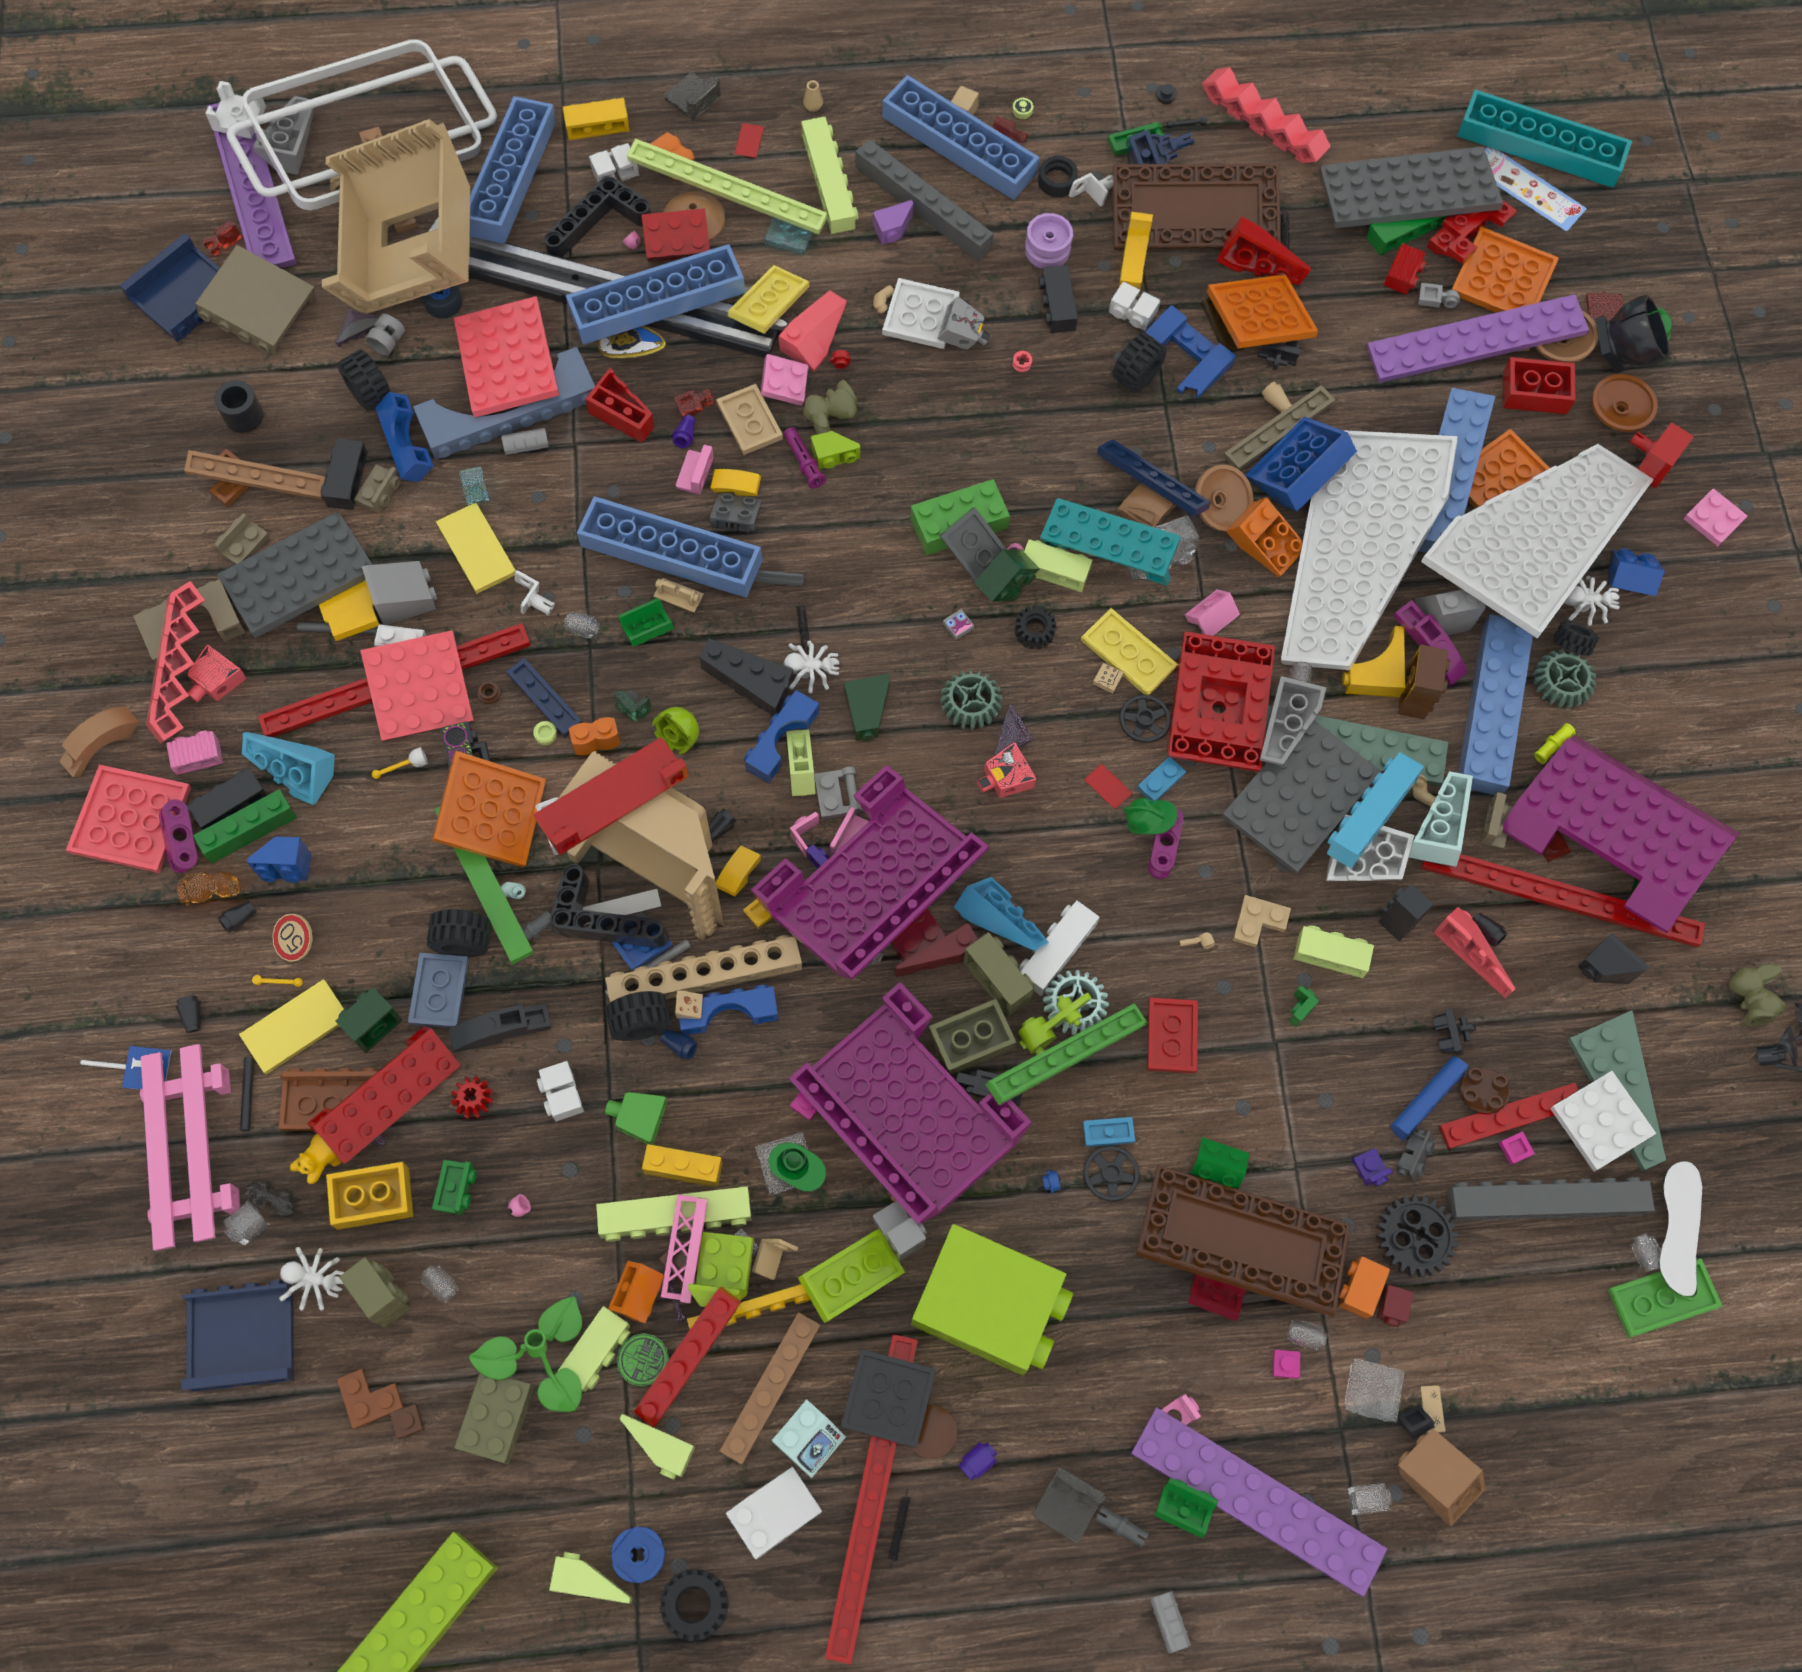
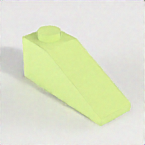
M809 729L786 731L792 796L816 794Z
M622 1414L620 1420L654 1464L662 1468L660 1474L673 1480L676 1475L682 1477L695 1447Z
M564 1552L563 1557H556L550 1591L632 1603L633 1597L589 1563L579 1560L580 1554Z

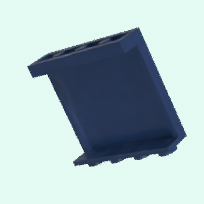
M184 233L119 286L131 303L176 342H179L205 321L198 315L195 303L217 274L220 267L197 249L191 238Z
M283 1280L269 1281V1285L259 1286V1283L243 1284V1288L233 1289V1286L217 1287V1291L207 1292V1289H193L191 1294L182 1295V1299L187 1301L186 1379H181V1390L198 1392L294 1381L293 1293L284 1301L279 1299L292 1286L283 1282Z

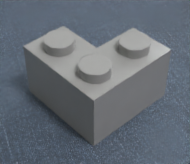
M897 1201L872 1216L874 1224L881 1230L899 1262L924 1247L926 1241L925 1234H927L922 1223L918 1225Z

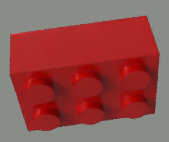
M705 208L642 214L648 262L683 259L710 250Z
M1510 357L1503 370V408L1568 414L1576 400L1575 363Z

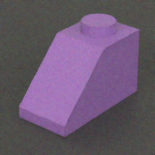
M912 200L873 212V227L881 244L892 243L902 238L913 217Z

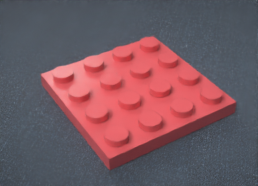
M453 630L360 650L382 741L440 729L441 727L457 723L474 721Z
M99 765L66 851L74 855L160 873L167 855L159 819L160 810L168 801L173 799L181 800L186 804L192 787L187 783Z

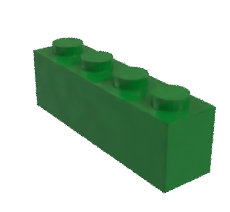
M1448 216L1374 223L1370 225L1366 238L1381 256L1401 246L1403 243L1406 244L1441 227L1443 221Z
M279 789L193 836L203 855L213 864L295 820L297 816Z

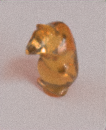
M219 871L216 874L192 872L183 877L181 884L177 885L181 904L186 903L187 907H189L190 903H202L211 899L213 894H217L220 897H235L241 891V883L236 876L225 871Z

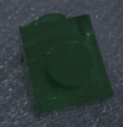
M621 689L614 694L616 709L622 715L627 714L634 722L639 718H644L650 712L651 702L647 696L636 704Z

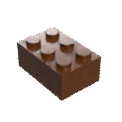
M1426 645L1419 646L1405 670V689L1399 699L1397 714L1425 719L1429 712H1433L1435 703H1439L1441 693L1444 694L1447 689L1448 680L1444 678L1445 673L1448 672L1450 667V659H1447L1448 650Z

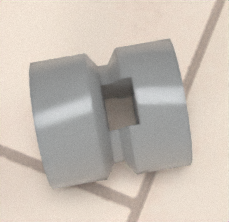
M381 314L374 325L375 328H372L365 337V341L375 352L388 356L394 349L395 342H398L405 333V328L394 317L388 314Z

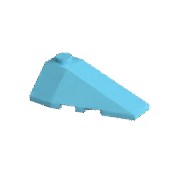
M243 732L242 755L259 769L267 770L274 776L273 780L276 783H282L290 789L289 793L293 797L312 805L316 804L333 777L334 754L317 747L251 732Z

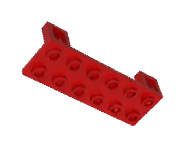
M659 738L534 814V818L560 856L688 778L687 766L682 758L677 759L664 739Z
M423 1026L405 1041V1044L408 1046L335 1108L332 1110L327 1107L306 1123L313 1132L323 1139L342 1163L346 1164L460 1067L459 1062L431 1028Z

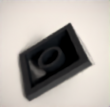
M1614 934L1609 935L1578 965L1584 976L1595 983L1630 984L1649 968L1645 962Z

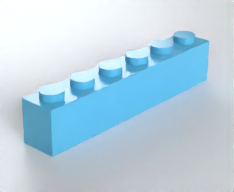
M1401 752L1398 753L1395 759L1390 758L1383 768L1385 772H1379L1372 783L1374 785L1373 788L1368 787L1361 797L1363 801L1361 803L1357 801L1350 812L1352 816L1350 818L1346 816L1339 826L1341 829L1339 833L1334 831L1327 843L1330 844L1327 854L1352 869L1418 780L1424 766Z

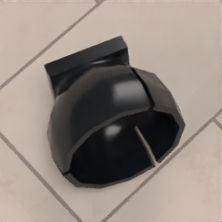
M1648 295L1636 297L1623 304L1612 320H1607L1605 316L1596 318L1602 356L1616 373L1625 371V363L1638 367L1657 365L1668 359L1670 352L1665 326L1657 306Z

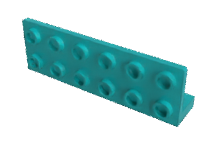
M1059 498L1055 501L1040 537L1043 543L1054 548L1059 547L1066 551L1070 548L1143 571L1147 580L1166 586L1169 585L1171 580L1168 569L1181 540L1180 535Z

